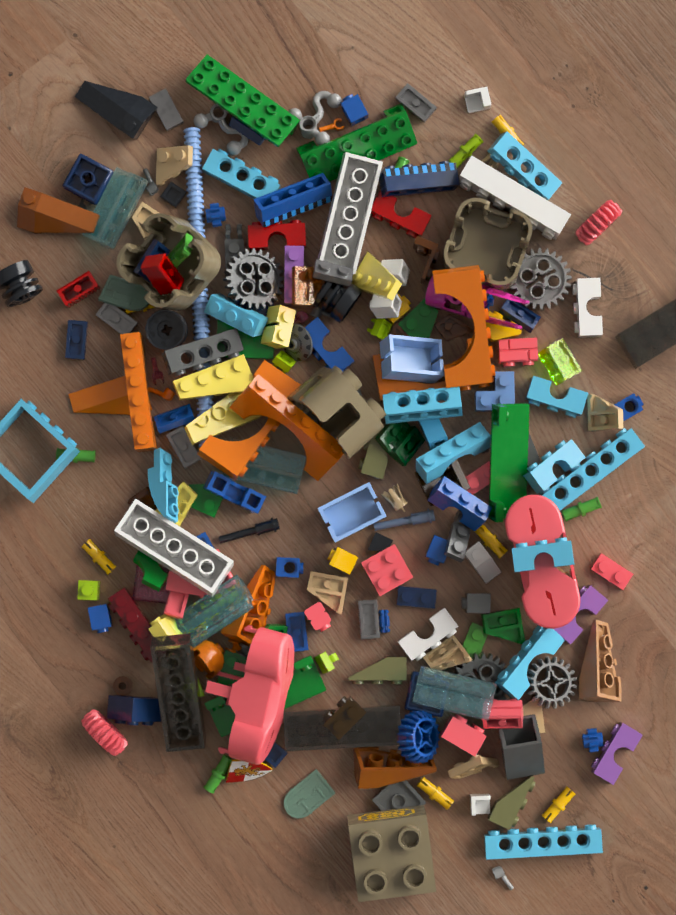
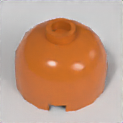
M201 640L187 649V651L192 652L189 654V657L200 672L205 670L208 673L206 675L207 678L212 679L222 670L224 666V656L222 653L224 650L220 644H214L209 640Z

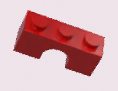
M380 190L372 205V218L380 222L385 220L390 223V227L396 230L401 228L407 231L406 234L414 239L417 236L422 237L432 215L414 207L409 216H398L394 211L397 198L394 196L382 197Z
M291 220L287 224H282V221L267 227H263L260 222H252V225H248L249 251L252 248H255V251L260 249L268 250V241L273 235H282L287 241V246H304L306 248L305 223H301V220Z

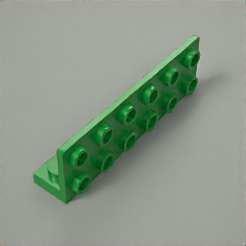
M208 54L186 78L185 82L276 147H279L288 135L292 136L297 129L300 119Z
M401 103L384 110L386 118L320 146L311 141L297 147L298 155L303 161L308 177L323 173L328 181L337 179L343 153L345 152L379 161L417 145L407 112Z
M527 403L492 404L489 506L492 509L488 518L494 522H503L511 505L519 498L527 496V480L523 476L527 473L530 405Z
M311 655L294 662L293 678L287 693L284 709L326 691V687ZM218 696L204 704L207 710L210 711L220 736L224 737L231 733L235 713L229 705H226L227 698Z

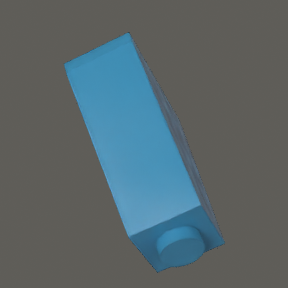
M439 418L418 421L429 450L448 441Z

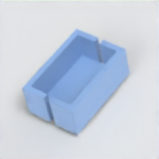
M389 334L380 342L381 359H384L381 362L382 379L435 383L444 376L443 359H439L443 356L442 339Z
M370 482L318 508L325 524H330L327 528L335 543L387 517L380 502H374L377 496Z

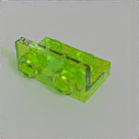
M563 338L538 352L541 362L545 365L550 378L557 386L582 371Z

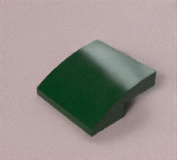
M407 422L386 424L375 438L379 445L402 466L407 465L425 441L416 426H410Z

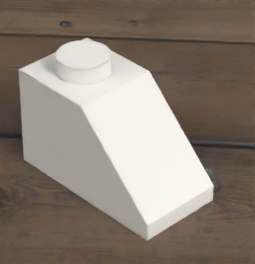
M479 541L466 550L465 557L486 584L501 573L492 557Z

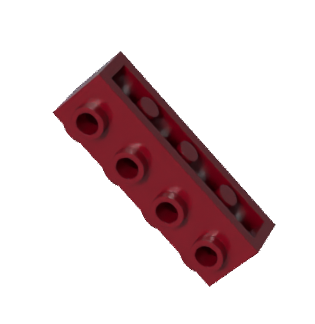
M127 588L121 589L108 598L110 609L113 613L117 612L121 617L119 622L124 629H129L131 640L135 645H140L142 648L140 653L146 661L150 660L152 663L169 651L166 646L161 648L148 630L151 627L150 622Z

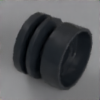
M28 260L19 261L0 271V290L8 289L1 296L3 299H7L5 304L8 308L24 304L43 291L40 284L36 285L39 282L38 278L28 279L34 273Z
M325 281L318 291L313 305L319 307L322 302H325L321 311L324 312L329 307H332L330 317L341 323L358 301L363 290L354 284L345 289L342 284Z
M168 309L158 310L147 320L145 326L146 337L156 348L169 350L181 346L186 341L188 325L184 317L179 313ZM166 325L172 328L170 335L163 333Z

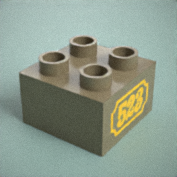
M424 805L347 815L358 902L436 892L427 815Z

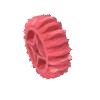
M608 200L597 209L575 233L581 243L590 245L621 215L622 210L619 208V205L612 200Z
M93 709L81 720L82 726L88 734L111 755L117 756L128 745L126 738L99 711Z

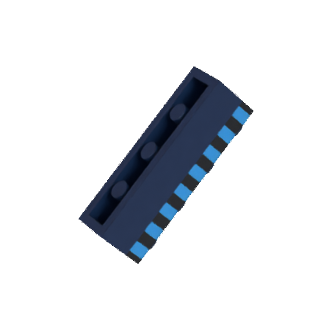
M442 161L435 165H431V163H423L420 166L408 164L402 166V168L388 166L381 171L379 177L382 197L454 191L460 185L456 163H449V161Z

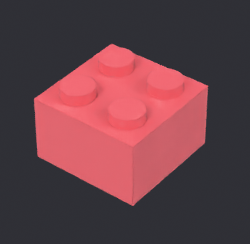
M395 544L361 562L379 596L414 578Z
M456 714V716L450 715L440 732V736L471 755L476 756L487 737L484 734L485 730L474 723L472 726L468 725V720L459 714Z

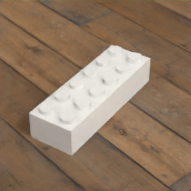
M347 152L343 153L317 260L353 268V274H356L381 173L382 161Z
M473 156L470 157L459 176L461 188L466 191L472 190L476 192L478 198L491 201L498 210L502 211L504 209L510 212V209H514L524 213L531 221L532 230H540L542 235L549 240H552V238L557 239L571 216L567 211Z
M137 499L134 500L114 530L117 537L211 597L214 596L234 566L233 560Z

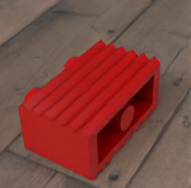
M166 253L146 256L141 265L143 274L149 278L152 286L157 289L160 295L171 294L174 289L180 290L184 278L176 270L174 264L170 262Z
M87 271L56 291L67 308H71L77 302L100 290V287L91 272Z

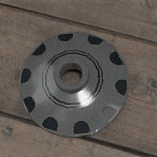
M293 324L289 347L284 348V350L295 361H304L312 353V338L307 329L302 325Z

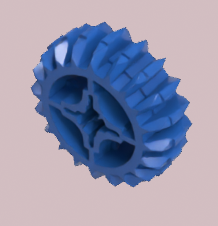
M412 711L406 714L404 719H401V725L398 726L399 733L397 735L399 740L397 743L400 745L398 750L402 751L401 756H404L406 760L413 763H425L433 759V755L437 754L436 749L439 748L440 731H438L439 724H436V718H433L432 714L424 711Z

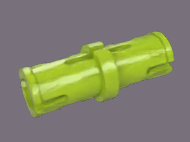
M474 134L465 145L459 147L460 150L448 160L449 163H456L458 169L484 143L477 134Z

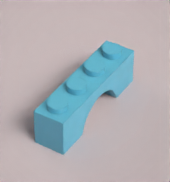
M479 422L416 459V471L424 482L428 484L442 476L447 467L458 458L468 454L476 456L490 448L491 435Z
M538 625L533 630V635L529 640L522 644L519 653L511 658L508 667L499 673L495 684L510 698L519 700L530 686L527 678V669L531 660L542 653L554 655L565 639L554 629Z

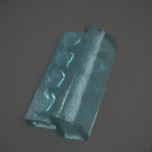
M116 167L94 210V213L100 215L94 233H82V235L108 249L114 250L148 181Z
M232 437V440H231V441H242V440ZM260 446L257 450L259 455L253 463L249 461L247 464L248 470L242 478L240 476L237 478L238 480L298 494L307 457L269 446L264 448Z
M237 574L221 584L213 597L207 594L187 607L182 620L175 618L177 628L182 632L185 644L190 650L254 608L252 604L254 599L245 583Z
M421 666L412 703L489 721L497 683Z

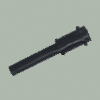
M272 517L271 520L256 523L254 527L218 537L221 544L254 534L259 536L271 531L277 532L280 526L278 519H273Z

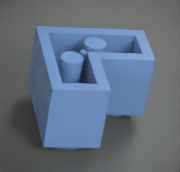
M514 371L495 372L494 391L475 392V412H492V404H515Z

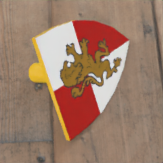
M237 759L232 760L226 783L252 780L271 772L273 769L264 763L255 765Z

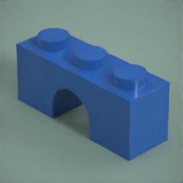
M318 317L305 327L312 338L314 349L312 354L318 361L322 359L326 364V368L331 369L335 365L344 371L354 363L353 358L343 347L335 352H329L323 348L322 342L330 334V331Z
M216 471L210 472L203 486V489L255 514L259 513L266 498L265 495L244 487Z
M445 476L433 487L428 498L429 502L441 510H445L447 507L459 509L462 512L459 521L473 531H476L486 522L492 509L491 506Z

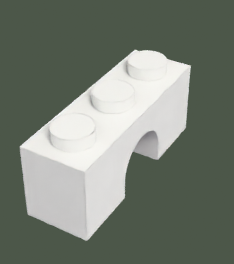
M403 259L382 260L381 264L402 283L401 286H406L410 269ZM373 294L370 301V309L376 318H398L402 301L397 294L393 301Z
M579 278L575 281V284H572V293L576 295V303H573V313L577 314V322H574V333H578V338L601 337L603 335L602 316H593L586 309V304L589 300L600 299L601 297L600 278Z
M445 608L429 618L434 627L433 634L429 638H419L413 630L398 641L411 661L414 659L416 661L420 660L426 655L425 651L430 647L432 650L441 644L440 640L445 636L450 638L457 632L456 628L459 626Z

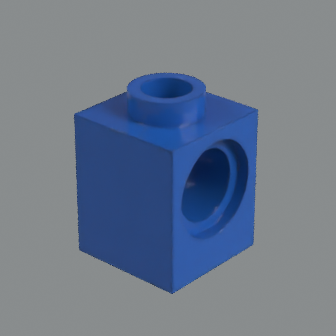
M351 94L343 98L341 108L351 127L368 118V112L358 94L355 96Z
M634 393L614 404L623 409V421L644 410L641 398L635 396ZM626 402H631L634 405L632 412L625 410Z
M433 535L425 556L429 558L428 562L439 566V563L444 564L447 557L444 555L446 539Z
M277 557L276 576L299 578V574H303L304 563L300 562V558ZM287 562L295 564L296 568L293 573L285 571L284 566Z
M104 604L88 608L92 630H97V633L109 631L108 627L113 626L109 605Z

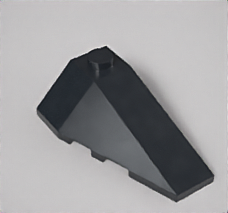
M88 81L83 82L75 95L78 100L133 139L139 138L158 108L142 96Z

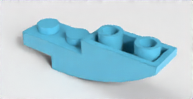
M158 448L154 450V467L148 469L149 488L159 512L163 517L176 523L178 522L179 492L178 487L171 483L172 457L165 450Z

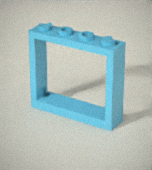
M20 399L0 421V437L26 410L67 448L31 489L0 462V474L29 501L34 503L80 451L76 448L77 443L70 437L66 439L62 435L64 433L62 429L57 425L53 427L49 424L51 419L43 412L39 414L35 411L37 407L28 400L26 403Z

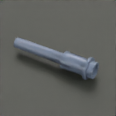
M428 508L427 511L411 513V516L374 523V529L377 531L407 524H413L414 526L426 522L431 524L432 521H436L434 510H429Z

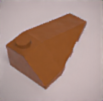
M24 187L18 204L17 227L35 234L94 233L100 215Z
M354 746L353 748L354 776L358 789L380 788L434 773L437 768L434 759L428 760L425 763H413L406 760L401 754L396 753L397 750L390 749V752L380 751L379 747Z

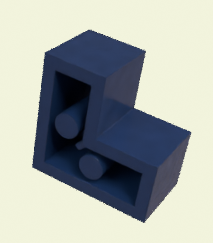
M109 695L107 718L115 719L114 723L126 724L127 721V725H139V722H142V725L152 726L154 722L162 721L163 699Z

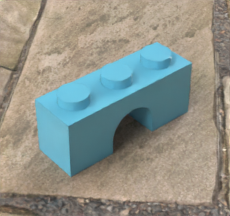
M221 293L210 296L204 310L205 313L252 337L262 335L268 317L254 310H246L236 306V301L233 302L231 298Z
M536 376L531 378L525 398L529 400V404L538 407L542 404L553 412L562 410L566 412L565 415L576 418L577 415H582L588 392L570 387L565 398L556 399L550 393L552 381Z
M572 439L567 442L561 441L555 446L556 450L553 453L547 452L541 457L542 461L539 464L535 462L527 468L528 472L523 476L537 494L558 480L552 471L553 464H558L566 472L586 458Z
M567 537L557 538L555 543L547 544V540L535 541L536 545L528 546L527 543L515 544L516 548H512L515 572L535 570L534 561L540 553L550 554L554 560V567L575 565L572 541H567Z

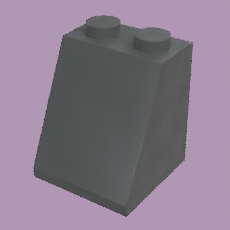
M535 714L523 716V728L498 729L507 780L545 773L542 741Z

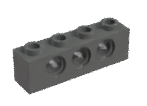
M235 328L166 350L161 354L168 375L174 373L175 376L185 374V369L191 367L194 371L203 368V364L207 362L213 365L222 362L221 358L228 356L229 359L240 356L239 352L243 351L244 348L238 330ZM218 343L224 344V352H220L217 349ZM200 348L207 351L206 358H202L199 355ZM182 354H186L189 357L188 364L181 361Z

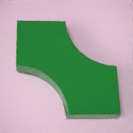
M138 550L133 562L143 572L142 584L159 592L167 580L168 574L160 568L158 562Z

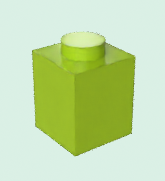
M78 580V600H99L100 581Z

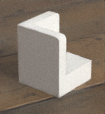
M488 87L465 91L464 98L468 113L491 108Z
M470 794V814L472 816H476V814H490V794Z

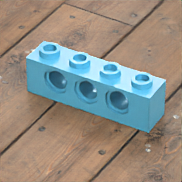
M507 131L502 133L487 150L491 154L492 160L505 167L504 170L509 175L517 178L519 184L546 200H549L562 184L552 172ZM507 151L512 153V160L507 157ZM521 164L526 166V173L521 170ZM535 177H538L540 180L539 186L535 183Z
M212 149L202 168L204 173L253 199L281 188L280 184H278L279 180L272 176L267 178L261 175L262 171L259 169L246 167L244 161L238 158L231 159L228 157L229 154L221 149H218V151ZM225 163L231 166L227 172H223L220 169ZM241 172L248 175L244 181L237 179L238 174ZM258 181L265 184L261 190L254 188V184Z
M460 386L383 394L386 424L463 416Z

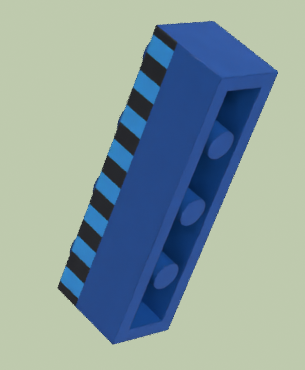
M321 173L253 199L256 217L263 227H267L332 201L331 183Z

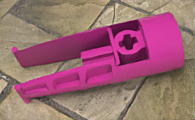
M432 275L427 287L426 305L473 319L466 306L455 297L446 294H435ZM482 284V290L486 289L488 294L522 304H529L528 300ZM484 301V309H485V306L487 305V301ZM450 303L461 305V311L449 308ZM489 316V320H486L487 323L522 329L521 325Z

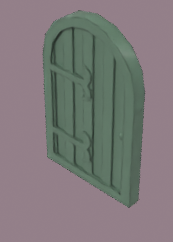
M114 275L109 276L98 298L101 302L130 311H140L149 305L144 299L148 291L143 286L129 283L125 279Z
M315 769L285 795L284 808L291 817L297 819L304 818L312 814L314 810L332 797L335 791L318 770Z

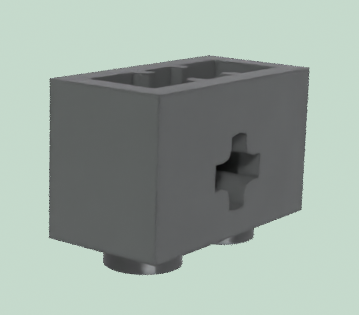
M465 593V597L461 598V608L465 609V613H490L491 594Z

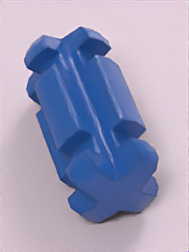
M387 609L379 610L380 632L388 633L390 632L389 611Z

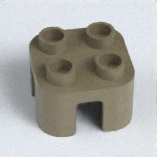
M470 198L464 201L458 208L450 238L447 240L444 248V268L450 269L479 265L480 271L484 270L485 282H481V284L501 291L508 290L517 279L532 235L530 219L524 213L514 209H510L509 214L490 208V201L482 198Z
M163 213L153 214L142 224V227L151 234L139 246L130 243L124 245L117 256V269L127 282L141 285L148 291L144 299L152 306L181 311L187 309L218 274L221 267V258L218 251L186 220ZM188 233L193 237L192 241L188 244L192 248L191 254L176 269L184 278L180 290L174 289L171 294L160 295L151 282L149 283L142 279L134 270L154 239L161 242L171 252L183 236Z
M335 365L331 369L321 367L287 397L305 414L311 410L320 421L324 422L320 426L337 440L338 444L342 447V452L346 459H350L384 428L380 420L386 416L385 411L374 399L369 398L366 401L357 392L362 387V383L348 368L342 371Z

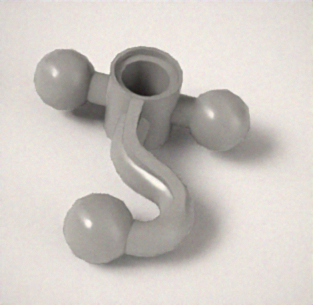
M320 91L314 95L312 103L316 114L313 117H302V112L297 108L289 110L292 115L300 119L301 135L306 139L315 137V142L319 146L330 141L328 133L317 130V124L324 114L320 100L323 98L327 99V104L331 108H338L342 102L340 95L336 93L331 94L328 91ZM307 125L313 126L311 129L304 128Z
M217 104L211 107L208 114L199 113L195 115L193 122L198 128L206 127L208 122L212 120L214 123H219L225 133L241 135V141L233 140L227 144V152L230 155H238L241 149L248 144L249 139L227 125L225 118L228 112ZM213 110H222L223 116L220 118L215 117Z

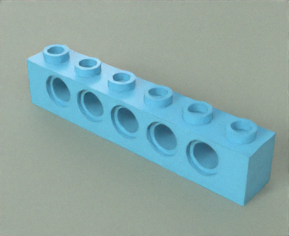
M624 428L616 434L617 439L613 442L610 439L600 446L602 448L601 451L597 454L593 451L586 457L587 461L582 465L578 463L570 469L572 473L568 476L561 475L557 478L556 485L552 488L548 487L540 492V494L550 499L559 510H562L643 449L645 445L632 428L629 430ZM617 443L625 445L624 453H619L616 450ZM603 454H607L610 457V463L607 465L601 462ZM588 465L593 466L595 469L593 476H588L585 472ZM572 477H577L580 481V485L577 488L572 487L570 484ZM560 488L564 491L563 499L555 497L556 489Z
M595 824L585 825V828L577 829V826H565V829L558 830V827H546L545 831H538V828H527V832H519V829L507 830V833H500V830H489L488 834H484L486 860L603 853L602 832L599 827L596 828ZM581 834L586 835V842L584 844L577 843V837ZM566 836V844L558 845V837ZM547 837V845L539 846V838ZM521 838L529 840L528 845L524 848L518 845ZM502 839L509 840V846L505 849L499 847V842Z

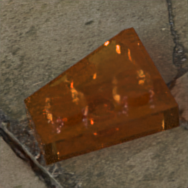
M292 267V305L313 306L317 298L316 294L322 287V280L313 278L314 267Z

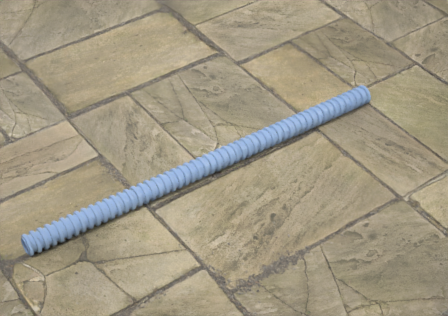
M189 127L183 130L185 133L184 139H186L184 145L193 147L192 166L185 171V174H187L186 180H188L186 186H188L186 197L189 199L187 200V204H189L187 206L189 210L187 215L189 216L188 221L206 238L204 235L205 229H203L205 226L203 215L205 213L202 211L204 209L202 205L204 203L202 199L204 194H202L203 188L201 187L203 185V182H201L203 176H201L202 170H200L202 168V164H200L202 162L200 158L202 153L199 146L201 144L199 140L201 135H199V128ZM205 288L192 303L194 304V307H192L194 319L192 321L195 322L193 328H195L193 339L195 341L210 337L208 334L210 333V330H208L210 318H208L209 314L204 312L209 301L207 300L209 295L206 293L208 288ZM200 348L199 355L202 358H206L207 351ZM210 362L204 363V367L197 369V372L211 367ZM213 395L196 398L198 399L197 405H199L197 417L212 407L214 404L212 401ZM206 440L200 442L199 447H201Z

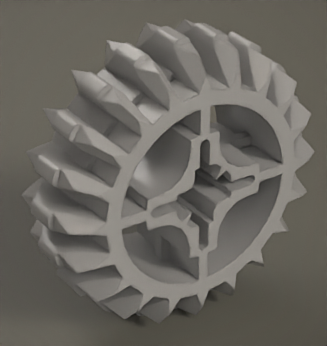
M549 656L545 657V663L542 659H538L539 666L533 663L532 667L535 670H527L532 675L531 677L527 676L528 681H530L529 687L532 689L527 694L532 695L534 693L533 702L540 699L538 706H542L545 702V708L548 709L551 703L553 709H555L558 702L562 707L564 706L563 699L566 702H570V698L567 695H575L570 689L577 688V685L572 684V681H576L577 677L571 678L570 675L574 674L575 671L571 670L568 672L567 669L570 667V664L562 666L564 663L563 659L558 663L557 657H553L552 662ZM546 667L544 680L536 682L538 673ZM552 667L560 670L565 678L556 677ZM550 677L554 681H560L553 684L552 688L550 687V685L542 684L549 681ZM566 683L563 693L556 698L557 687L560 684ZM537 687L546 688L550 698L543 696Z

